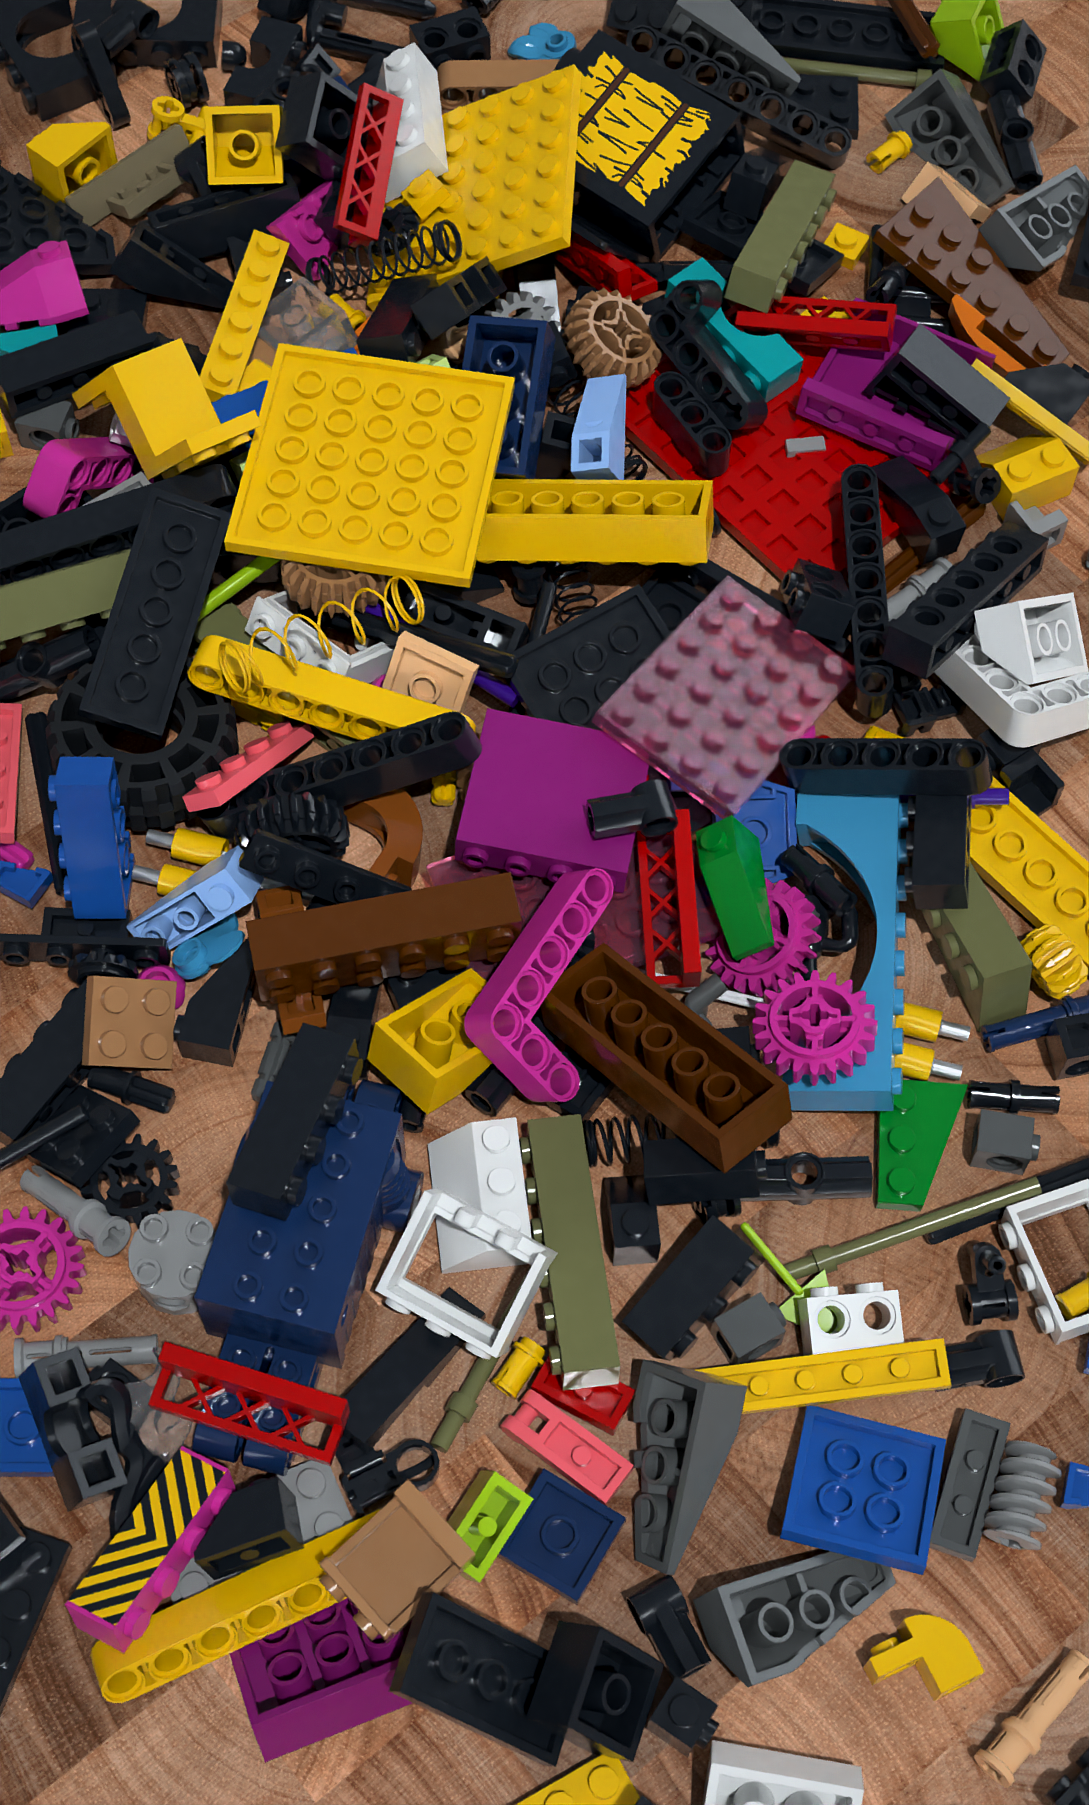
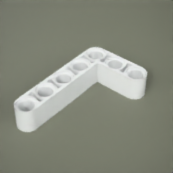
M975 634L934 671L1009 745L1021 748L1030 747L1089 729V672L1030 687L985 655Z

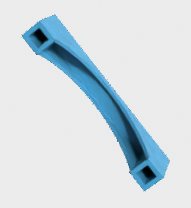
M797 793L796 828L799 844L811 846L843 869L858 886L868 901L877 925L875 954L870 971L860 991L864 990L866 992V1004H873L875 1006L874 1019L878 1021L874 1051L867 1052L865 1066L853 1062V1076L851 1077L845 1075L841 1070H837L836 1083L832 1084L826 1075L822 1074L819 1076L818 1084L812 1086L808 1074H804L798 1083H793V1070H787L783 1074V1081L789 1087L791 1111H894V1095H902L903 1090L902 1068H895V1054H903L904 1050L903 1028H896V1015H904L905 1010L904 989H897V976H905L906 971L905 950H898V938H906L907 930L906 912H899V901H907L904 875H900V864H908L906 839H901V828H909L908 803H901L900 795Z

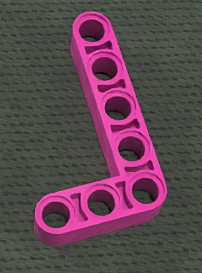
M593 868L571 871L559 877L465 1016L464 1028L469 1039L526 1098L533 1102H566L571 1100L579 1089L580 1079L576 1068L531 1022V1019L612 899L613 882L609 874L603 869Z

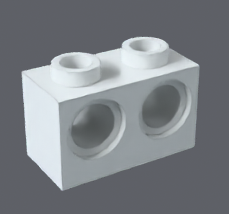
M883 1282L855 1285L856 1294L839 1295L838 1286L810 1289L811 1298L798 1300L804 1356L904 1343L898 1290L884 1291ZM869 1303L876 1305L882 1313V1322L877 1329L867 1326L863 1318L864 1309ZM824 1307L831 1309L837 1317V1326L830 1334L824 1332L818 1325V1314Z

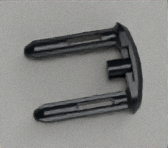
M311 0L306 22V43L308 48L318 43L325 50L369 60L378 52H383L390 56L395 50L404 48L324 28L326 23L344 27L348 7L347 5L337 3V0ZM346 0L421 19L434 17L437 12L436 5L430 0Z

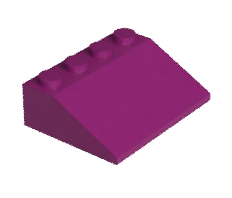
M346 1598L339 1603L229 1653L249 1721L264 1761L268 1762L413 1704L389 1692L413 1620L388 1643L380 1635L372 1641L352 1619L359 1611Z

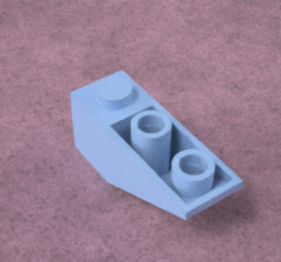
M625 374L589 378L587 380L572 433L571 473L576 479L624 480L627 379Z
M238 845L203 866L131 921L126 928L134 937L164 938L167 940L170 950L251 903L264 877L240 868L239 858L243 850Z

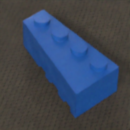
M60 757L56 775L49 776L48 795L50 801H56L57 809L54 811L53 826L55 835H61L63 842L59 845V866L61 869H67V875L64 878L65 901H72L74 919H126L133 881L132 871L136 861L134 853H129L131 837L129 831H125L126 814L124 806H120L121 790L114 757Z

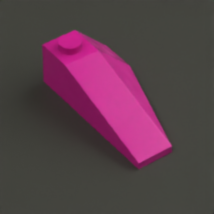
M67 240L45 242L39 245L37 249L30 250L0 270V326H5L6 331L19 329L20 322L38 320L40 326H48L89 314L81 281Z

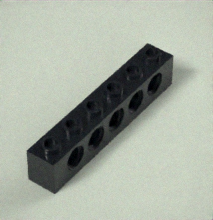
M1006 521L995 532H989L983 543L976 549L971 548L964 560L957 566L952 565L946 575L938 583H932L918 601L913 600L899 618L890 620L882 638L886 642L883 660L926 680L975 634L974 624L976 619L974 611L1007 604L1041 572L1049 538L1010 521Z

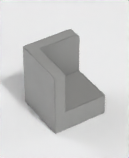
M1015 500L1008 504L1003 524L1006 521H1010L1049 538L1048 550L1061 543L1069 520L1060 509L1044 516L1036 506L1024 510L1019 502Z

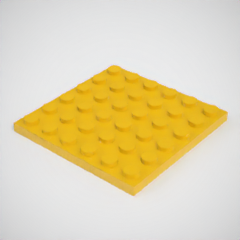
M575 64L552 71L542 77L521 83L508 90L489 95L484 99L442 114L448 172L436 178L451 196L424 220L419 216L417 233L420 235L422 226H427L433 233L435 222L448 219L454 223L460 233L462 240L461 257L455 262L446 261L441 266L434 264L430 269L420 268L415 273L408 271L405 276L395 275L390 280L382 279L376 284L370 282L367 305L373 312L393 279L436 273L437 282L440 286L486 256L496 271L570 247L581 73ZM400 196L385 203L383 213L387 206L394 208L400 202L406 207L410 205L403 196ZM444 224L449 237V254L454 258L456 253L454 236L449 227ZM391 227L388 231L394 233L396 230L394 227ZM423 230L424 245L428 254L433 259L434 250L430 234L427 230ZM443 233V241H444V245H445V247H446V240H445V236H444V233ZM415 236L410 245L414 256L420 263V246ZM405 247L399 252V255L407 266L408 254ZM437 249L435 261L441 262L444 257ZM424 253V260L422 265L426 266L429 265L431 261L426 257ZM372 254L374 264L382 274V257ZM392 255L386 257L388 263L394 270L395 256ZM411 257L410 269H416L418 265ZM398 260L397 272H404L406 269ZM386 265L384 276H391L392 272ZM373 269L371 279L376 280L380 276Z
M278 343L258 416L262 425L254 431L225 536L224 544L226 551L393 577L408 575L413 580L470 588L514 393L515 377Z

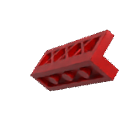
M367 83L361 84L358 90L333 228L350 234L348 245L357 248L359 244L367 247L371 241L378 240L404 101L402 98ZM368 98L378 101L373 107L372 116L367 109ZM369 131L366 150H364L360 143L361 135ZM362 166L358 187L354 180V173L357 168ZM356 201L353 220L350 222L346 220L348 205Z
M572 230L570 247L553 252L554 258L599 291L605 288L610 293L617 289L622 298L631 295L632 301L658 291L657 280L631 261L605 252Z
M783 296L781 302L774 300L770 307L774 313L753 312V308L745 305L743 311H737L735 327L750 335L767 336L778 333L788 344L891 352L897 304ZM796 309H807L812 316L790 314ZM833 312H844L849 319L829 318L828 316ZM872 314L887 315L886 322L869 321L866 319Z
M675 809L678 825L673 831L665 834L671 835L672 847L661 859L647 848L646 836L642 835L641 831L636 832L646 975L662 988L700 987L702 968L689 809ZM671 858L673 859V869L666 864ZM648 860L654 864V866L649 871ZM660 870L674 881L675 886L664 899L649 888V881ZM674 898L676 900V909L669 904ZM650 899L657 904L652 911ZM663 910L677 921L678 927L667 939L652 928V921ZM677 938L679 940V950L672 945ZM653 940L660 945V947L655 952ZM665 951H668L680 961L681 975L656 976L655 962Z
M166 1341L164 1342L158 1357L162 1370L148 1403L150 1408L328 1466L332 1465L350 1414L347 1399ZM173 1375L192 1381L198 1393V1396L181 1404L164 1399ZM199 1383L212 1387V1389L203 1393ZM224 1392L237 1395L243 1408L242 1411L226 1419L214 1416L207 1402ZM244 1398L258 1403L248 1407ZM203 1404L206 1413L193 1409V1407ZM270 1406L281 1409L288 1425L272 1433L258 1429L252 1415ZM290 1413L303 1417L293 1422ZM247 1418L251 1427L239 1424L238 1422ZM314 1421L333 1426L324 1451L304 1445L298 1429ZM293 1433L297 1442L282 1437Z

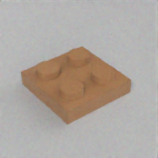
M87 976L82 1065L172 1069L177 981Z

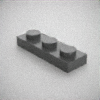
M967 1408L964 1409L936 1507L929 1548L973 1562L976 1558L985 1524V1515L989 1509V1501L994 1490L1011 1423Z

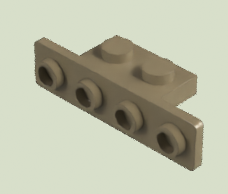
M173 124L65 198L66 204L81 214L83 222L90 227L110 213L128 219H135L144 215L150 205L158 200L172 196L176 192V188L185 182L174 165L175 155L189 146V141L182 126Z

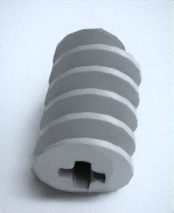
M1009 1441L1004 1449L1005 1455L1008 1458L1003 1459L999 1467L1003 1476H999L995 1481L994 1487L998 1493L993 1494L989 1501L990 1508L993 1511L988 1512L984 1519L988 1530H983V1534L990 1540L1013 1549L1038 1551L1041 1550L1042 1544L1031 1537L1030 1534L1031 1532H1045L1047 1526L1035 1518L1036 1514H1050L1052 1511V1507L1040 1500L1041 1496L1053 1497L1057 1493V1489L1045 1481L1046 1478H1061L1062 1472L1050 1464L1051 1460L1057 1458L1056 1454L1050 1449L1027 1441Z

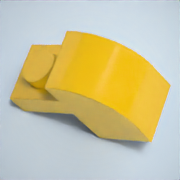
M915 1615L903 1619L897 1627L903 1643L900 1644L897 1637H892L870 1649L873 1657L863 1667L873 1686L915 1665L933 1701L977 1681L985 1673L966 1636L954 1624L933 1615Z

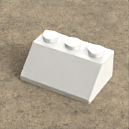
M1074 593L1022 600L974 611L976 619L974 632L981 645L982 652L1026 685L1089 672Z
M516 1117L471 1122L428 1143L432 1189L440 1188L532 1238ZM436 1214L442 1274L528 1264Z
M712 1740L702 1805H862L864 1794L861 1766Z

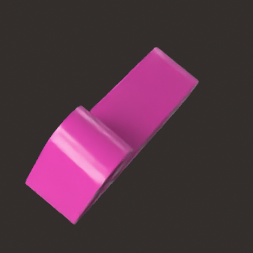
M109 437L54 439L44 445L37 457L24 493L23 506L43 519L78 507L84 490L113 488L139 473L142 467L133 448L116 444L110 441Z

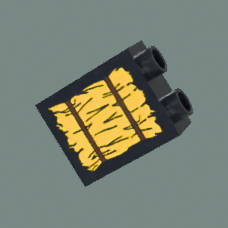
M598 29L582 50L575 47L569 49L563 54L555 67V70H560L575 64L581 73L573 210L651 258L652 262H659L682 234L681 227L684 217L715 193L744 155L745 149L740 113Z

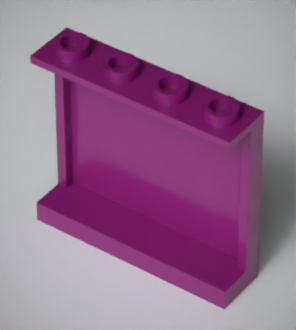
M857 297L854 299V301L867 302ZM872 314L866 320L886 322L887 315ZM898 314L896 315L891 352L831 347L814 378L808 377L802 386L796 414L894 456H903L909 462L932 471L947 456L946 451L956 440L927 425L929 419L911 409H908L906 413L896 409L895 405L897 402L878 392L873 397L863 392L883 363L920 324ZM923 325L970 365L977 358L992 369L996 355Z
M487 708L480 736L482 752L479 758L474 761L456 836L455 860L463 861L466 865L475 868L488 866L503 869L515 876L533 875L544 877L553 883H556L559 877L567 872L599 868L606 871L611 877L614 886L613 892L624 893L636 832L594 839L588 825L586 803L588 799L631 792L636 785L645 782L654 741Z

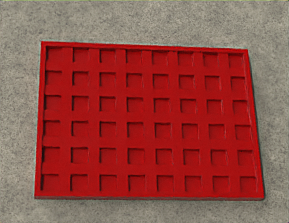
M736 303L723 312L725 318L734 327L737 311H743L744 305ZM771 308L768 313H774ZM753 309V312H761L759 310ZM794 311V312H792L790 315H800V314H799L797 311ZM789 344L804 359L798 381L767 402L768 414L762 425L741 430L727 429L732 436L729 467L725 473L717 477H707L700 474L652 413L654 381L657 376L668 371L681 374L665 353L660 358L655 372L648 379L635 388L630 387L626 389L625 436L673 480H713V509L718 515L721 525L781 581L788 570H793L798 558L841 572L843 576L846 575L841 510L842 473L853 464H866L872 467L894 459L897 456L796 414L802 386L808 377L814 378L831 347ZM696 347L695 357L698 360L699 353ZM719 376V377H718V386H719V388L721 389V387H722V380H721V377ZM824 436L826 450L796 453L795 457H787L785 439ZM913 464L930 479V470ZM948 478L941 485L936 484L949 497L953 495L948 486ZM879 494L882 542L884 547L900 535L902 530Z

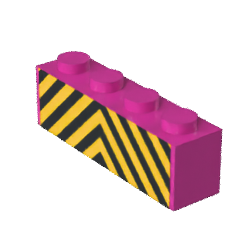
M181 1446L66 1602L65 1606L78 1629L122 1653H125L133 1640L140 1638L144 1634L152 1613L163 1598H167L173 1593L179 1582L181 1572L191 1558H194V1551L230 1495L237 1491L229 1469Z

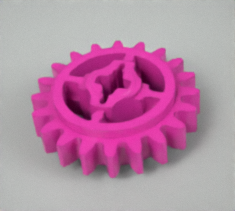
M765 878L774 938L773 946L745 957L741 962L740 960L736 961L730 952L719 918L710 917L709 919L717 927V931L705 934V938L715 945L705 951V954L715 961L710 968L721 977L720 979L730 988L734 987V989L742 994H747L751 991L757 997H762L765 987L778 993V979L793 985L794 977L792 973L795 970L803 974L808 972L807 967L802 963L803 959L817 958V954L809 948L811 943H817L822 940V937L812 930L821 924V920L812 913L816 907L805 898V894L795 886L791 888L783 880H779L775 885ZM785 913L787 915L789 923V930L787 936L785 930V923L783 922V917Z
M817 970L812 971L811 978L807 981H804L801 974L795 972L793 985L778 979V993L766 989L764 991V1003H756L755 1018L752 1019L755 1049L763 1050L764 1064L776 1061V1074L778 1076L786 1073L789 1069L793 1070V1083H798L804 1074H808L812 1086H816L819 1076L825 1074L827 1079L834 1084L836 1083L837 1070H841L845 1075L851 1077L853 1076V1062L865 1066L867 1052H873L875 1049V1036H877L878 1021L874 1019L875 1006L873 1004H866V992L864 990L852 994L853 981L851 979L845 981L840 986L836 985V973L834 972L828 976L826 981L820 980Z
M23 1206L18 1219H14L8 1209L3 1210V1223L0 1224V1332L9 1321L16 1335L21 1334L23 1325L27 1321H29L35 1332H39L41 1328L40 1318L46 1316L49 1321L56 1324L58 1318L55 1308L59 1306L71 1311L73 1307L66 1295L68 1293L82 1294L83 1292L81 1285L74 1278H81L87 1275L85 1266L78 1263V1261L86 1257L82 1246H74L79 1239L72 1234L71 1230L65 1231L66 1225L63 1218L58 1217L49 1224L50 1217L46 1209H42L35 1219H32L27 1206ZM28 1240L26 1243H21L18 1245H9L16 1241ZM53 1249L57 1255V1268L51 1281L45 1276L44 1272L45 1265L48 1262L46 1256ZM10 1264H12L16 1268L20 1267L24 1270L29 1267L34 1277L29 1275L27 1272L25 1274L21 1271H17L14 1273ZM25 1295H34V1297L23 1301H8L10 1299L16 1300L18 1297Z

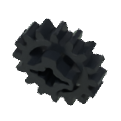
M136 1134L132 1143H126L125 1139L88 1179L85 1183L88 1186L80 1189V1192L85 1200H98L105 1205L108 1214L120 1216L129 1223H135L136 1228L139 1229L141 1221L146 1216L158 1214L161 1208L166 1211L173 1210L174 1206L168 1196L180 1194L178 1183L173 1181L179 1178L180 1174L177 1165H170L173 1162V1158L169 1150L160 1152V1145L156 1139L151 1140L145 1146L141 1134ZM154 1167L160 1173L159 1186H156L151 1179L154 1174ZM138 1179L139 1184H133V1182H135V1180ZM102 1180L106 1181L110 1187L106 1192L108 1196L106 1200L101 1195ZM121 1182H127L125 1187H123Z

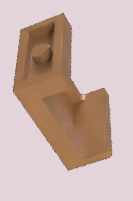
M408 1479L394 1492V1498L333 1555L329 1558L326 1556L319 1562L321 1569L326 1573L319 1581L338 1603L344 1597L350 1600L359 1611L352 1619L372 1641L380 1635L388 1643L413 1620L422 1592H434L439 1595L476 1560V1554Z

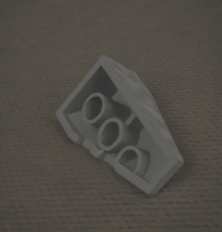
M678 0L660 31L787 98L791 97L802 79L730 0Z
M940 68L884 115L895 132L904 131L909 135L912 140V149L910 151L914 152L925 162L943 168L989 208L1015 188L975 103L957 75Z
M1074 165L997 209L978 230L1006 267L1040 272L1058 261L1065 254L1067 244L1074 237L1078 230V224L1089 210V180Z
M651 1360L642 1361L633 1405V1423H640L641 1451L634 1452V1468H641V1495L634 1502L636 1561L666 1575L675 1574L738 1434L747 1386L714 1374Z
M830 1551L717 1587L694 1599L693 1602L709 1648L747 1687H751L794 1672L813 1652L830 1641L841 1628L854 1617L859 1616L894 1586L896 1581L889 1566Z

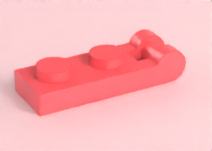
M528 1389L520 1400L522 1406L514 1416H507L500 1425V1429L509 1438L522 1444L586 1494L607 1506L633 1471L634 1465L532 1389ZM536 1417L542 1418L547 1422L539 1434L529 1428Z

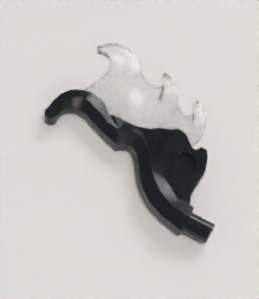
M154 1347L152 1352L158 1361L162 1349ZM159 1361L153 1373L143 1380L123 1384L116 1379L101 1378L80 1388L78 1392L81 1399L90 1400L98 1395L106 1399L110 1410L112 1441L117 1454L121 1455L125 1461L124 1473L128 1484L115 1491L111 1501L109 1514L111 1541L176 1452L184 1445V1441L190 1433L193 1423L192 1421L149 1407V1400L162 1370ZM172 1376L164 1396L165 1400L175 1403V1395L180 1384V1377Z

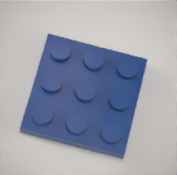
M807 1406L780 1538L923 1575L927 1565L946 1439L817 1406Z

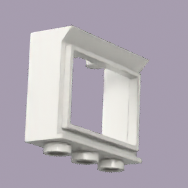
M287 590L264 599L260 596L256 597L245 631L253 635V632L259 627H267L283 638L288 618L293 614H297L298 601H290ZM294 618L290 622L287 631V644L297 661L365 683H371L380 675L387 673L395 646L383 642L374 645L375 640L366 638L364 646L355 637L354 644L360 651L349 655L328 640L333 653L330 659L325 656L321 648L318 632L301 619ZM260 631L255 636L258 641L274 653L286 657L284 645L275 635L268 631Z
M1089 1179L1007 1206L1000 1221L1001 1224L998 1226L1005 1248L1007 1250L1013 1249L1019 1262L1016 1269L1023 1289L1026 1292H1032L1038 1305L1035 1308L1038 1324L1044 1334L1050 1333L1055 1345L1088 1333L1089 1314L1065 1322L1022 1225L1084 1204L1087 1205L1089 1210Z
M440 1188L425 1190L375 1291L387 1297L385 1303L392 1309L408 1315L412 1311L427 1319L426 1327L435 1333L450 1337L452 1333L467 1342L465 1348L471 1353L484 1359H490L491 1356L498 1358L508 1353L509 1346L549 1266L558 1252ZM436 1214L531 1265L500 1330L405 1278Z

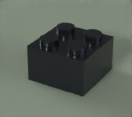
M323 71L291 78L275 148L326 181L342 179L357 95ZM367 103V109L372 116L374 106ZM368 131L361 135L360 143L363 149ZM360 167L355 170L354 176H358Z
M559 1621L526 1719L591 1754H603L611 1758L634 1762L664 1663L602 1627Z

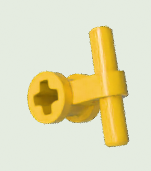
M169 96L156 97L152 101L151 112L153 114V121L148 124L147 137L151 140L161 133V129L166 130L173 124H179L182 126L190 145L200 137L206 136L204 107L209 106H203L198 117L184 113L185 108L179 100ZM167 108H170V114L166 113Z

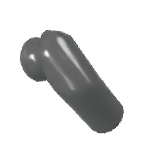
M714 973L702 982L700 987H696L687 995L684 1005L712 1025L706 1017L708 1006L728 991V988Z

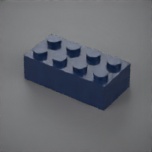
M470 315L462 370L515 377L514 393L494 479H535L556 339L548 321Z

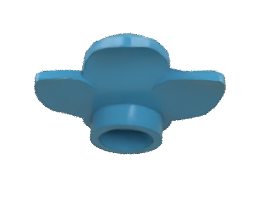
M539 23L530 26L529 35H523L515 39L509 46L507 53L509 56L522 60L560 59L566 51L574 47L576 48L577 43L572 33L559 31L553 24Z
M235 912L176 946L172 961L175 964V970L181 978L189 980L201 977L209 971L212 965L223 962L238 950L245 938V934L243 931L238 930L239 924Z

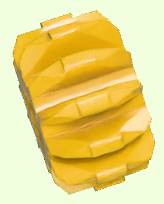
M1045 924L1025 935L1026 938L1020 942L1033 963L1031 977L1048 996L1060 1000L1067 994L1071 995L1080 988L1082 983L1087 981L1088 967L1084 964L1083 957L1076 950V946L1069 941L1067 935L1062 934L1058 927Z

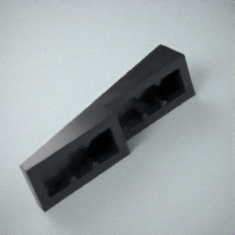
M450 1287L440 1296L481 1320L486 1318V1314ZM420 1317L344 1397V1399L348 1400L350 1414L342 1436L368 1455L424 1385L429 1387L466 1341L452 1333L450 1337L435 1333L426 1327L427 1319Z

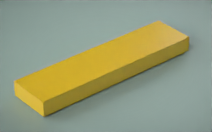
M976 358L971 366L1010 397L1005 405L1007 408L1045 436L1060 438L1072 456L1084 465H1089V441Z

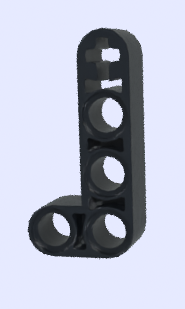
M709 279L680 282L650 318L649 329L653 339L727 429L741 430L759 427L767 418L768 408L766 401L705 326L722 304L723 296L720 286L715 281ZM697 291L699 292V296H700V299H699V303H698V304H697V302H696V293H697ZM673 319L675 320V325H676L675 331L673 330V327H672ZM696 347L699 353L698 360L695 357ZM719 376L721 377V380H722V387H721V389H720L719 386H718V377H719Z

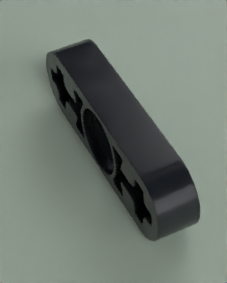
M90 20L72 26L71 31L105 119L112 129L129 123L131 119L128 108L95 26Z

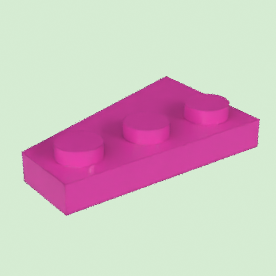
M333 180L323 182L266 227L272 236L290 243L287 254L304 275L306 264L310 258H319L321 255H325L330 259L332 253L338 248L314 221ZM322 259L328 266L329 263L327 262V260ZM314 261L311 267L313 281L321 279L318 272V263Z

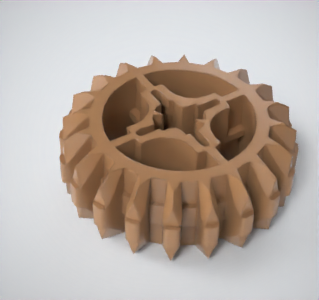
M602 288L600 291H591L585 294L581 300H577L570 308L571 311L563 323L565 332L562 338L568 342L567 351L574 354L573 364H580L584 369L583 376L590 374L596 378L625 374L627 376V389L641 385L655 372V368L658 366L663 354L660 351L661 347L650 333L649 322L652 315H646L642 311L643 304L637 306L632 303L631 295L622 298L617 289L609 293L605 288Z
M281 559L280 562L282 584H284V589L287 590L290 596V601H298L301 610L311 607L315 616L319 614L322 605L327 601H337L351 610L353 597L361 588H370L384 596L385 587L391 576L289 560ZM362 592L355 600L354 610L364 613L367 605L377 606L379 597L371 592ZM328 605L323 610V612H328L331 619L335 613H344L349 618L348 612L338 605Z

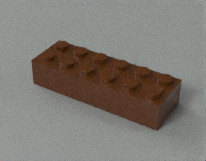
M511 872L245 921L261 1001L270 1000L272 1003H285L296 998L298 994L314 992L317 995H327L338 991L340 986L356 983L361 987L373 986L381 983L383 978L401 975L402 978H416L424 975L427 970L444 967L446 970H458L468 966L472 961L487 959L490 962H500L520 936L522 925Z
M604 942L565 970L540 1006L544 1026L724 1174L792 1120L789 1087L786 1082Z

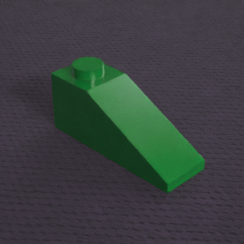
M732 815L696 831L700 868L732 957L739 961L773 946L774 938L759 838Z

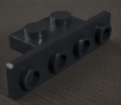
M261 829L254 831L239 858V866L242 869L335 904L412 890L407 885Z
M45 907L41 935L0 933V960L16 965L25 964L28 961H47L53 965L66 966L70 960L75 958V955L80 953L89 954L94 950L98 953L108 951L113 955L122 954L126 959L134 961L138 967L147 968L150 966L169 965L171 954L167 940L164 938L131 937L130 931L126 928L133 920L131 910L127 911L126 919H74L73 908Z

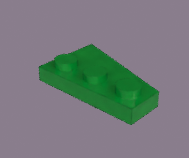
M903 1080L902 1095H894V1111H878L877 1209L921 1212L968 1084Z

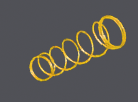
M408 575L391 577L385 587L384 597L370 588H361L353 597L351 610L337 601H327L324 603L318 614L317 624L302 614H293L287 620L283 638L267 627H259L253 632L249 653L241 645L233 641H222L218 649L221 670L231 688L238 693L244 694L250 690L252 682L250 668L244 654L250 660L256 682L261 686L264 683L262 673L253 659V641L260 631H268L282 642L289 666L293 671L297 672L299 668L298 662L287 644L288 626L294 618L306 619L317 629L321 648L325 656L331 659L333 655L332 648L324 632L321 630L322 612L328 605H338L348 612L351 616L356 639L365 646L366 635L360 622L354 615L355 600L359 594L371 592L384 602V610L389 626L397 633L400 628L399 621L393 608L387 601L390 584L394 605L403 620L410 625L420 624L424 619L425 606L422 594L417 584ZM399 579H403L408 584L415 597L418 608L416 620L409 616L401 602L398 592ZM389 611L391 612V614H392V616H393V619H394V621H395L396 628H395V626L393 625V623H392V621H391V618H390V615H389ZM356 625L358 626V628H359V630H360L362 639H361L360 636H359V633H358V631H357ZM226 646L232 650L240 664L244 678V688L237 683L229 669L225 652Z

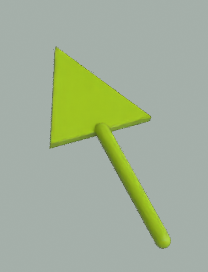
M746 1222L742 1223L740 1228L795 1293L779 1309L786 1320L800 1325L798 1300L811 1298L810 1289L829 1287L825 1269L802 1288L750 1225ZM826 1307L821 1309L817 1319L818 1325L824 1332L830 1334L837 1326V1317L831 1309Z

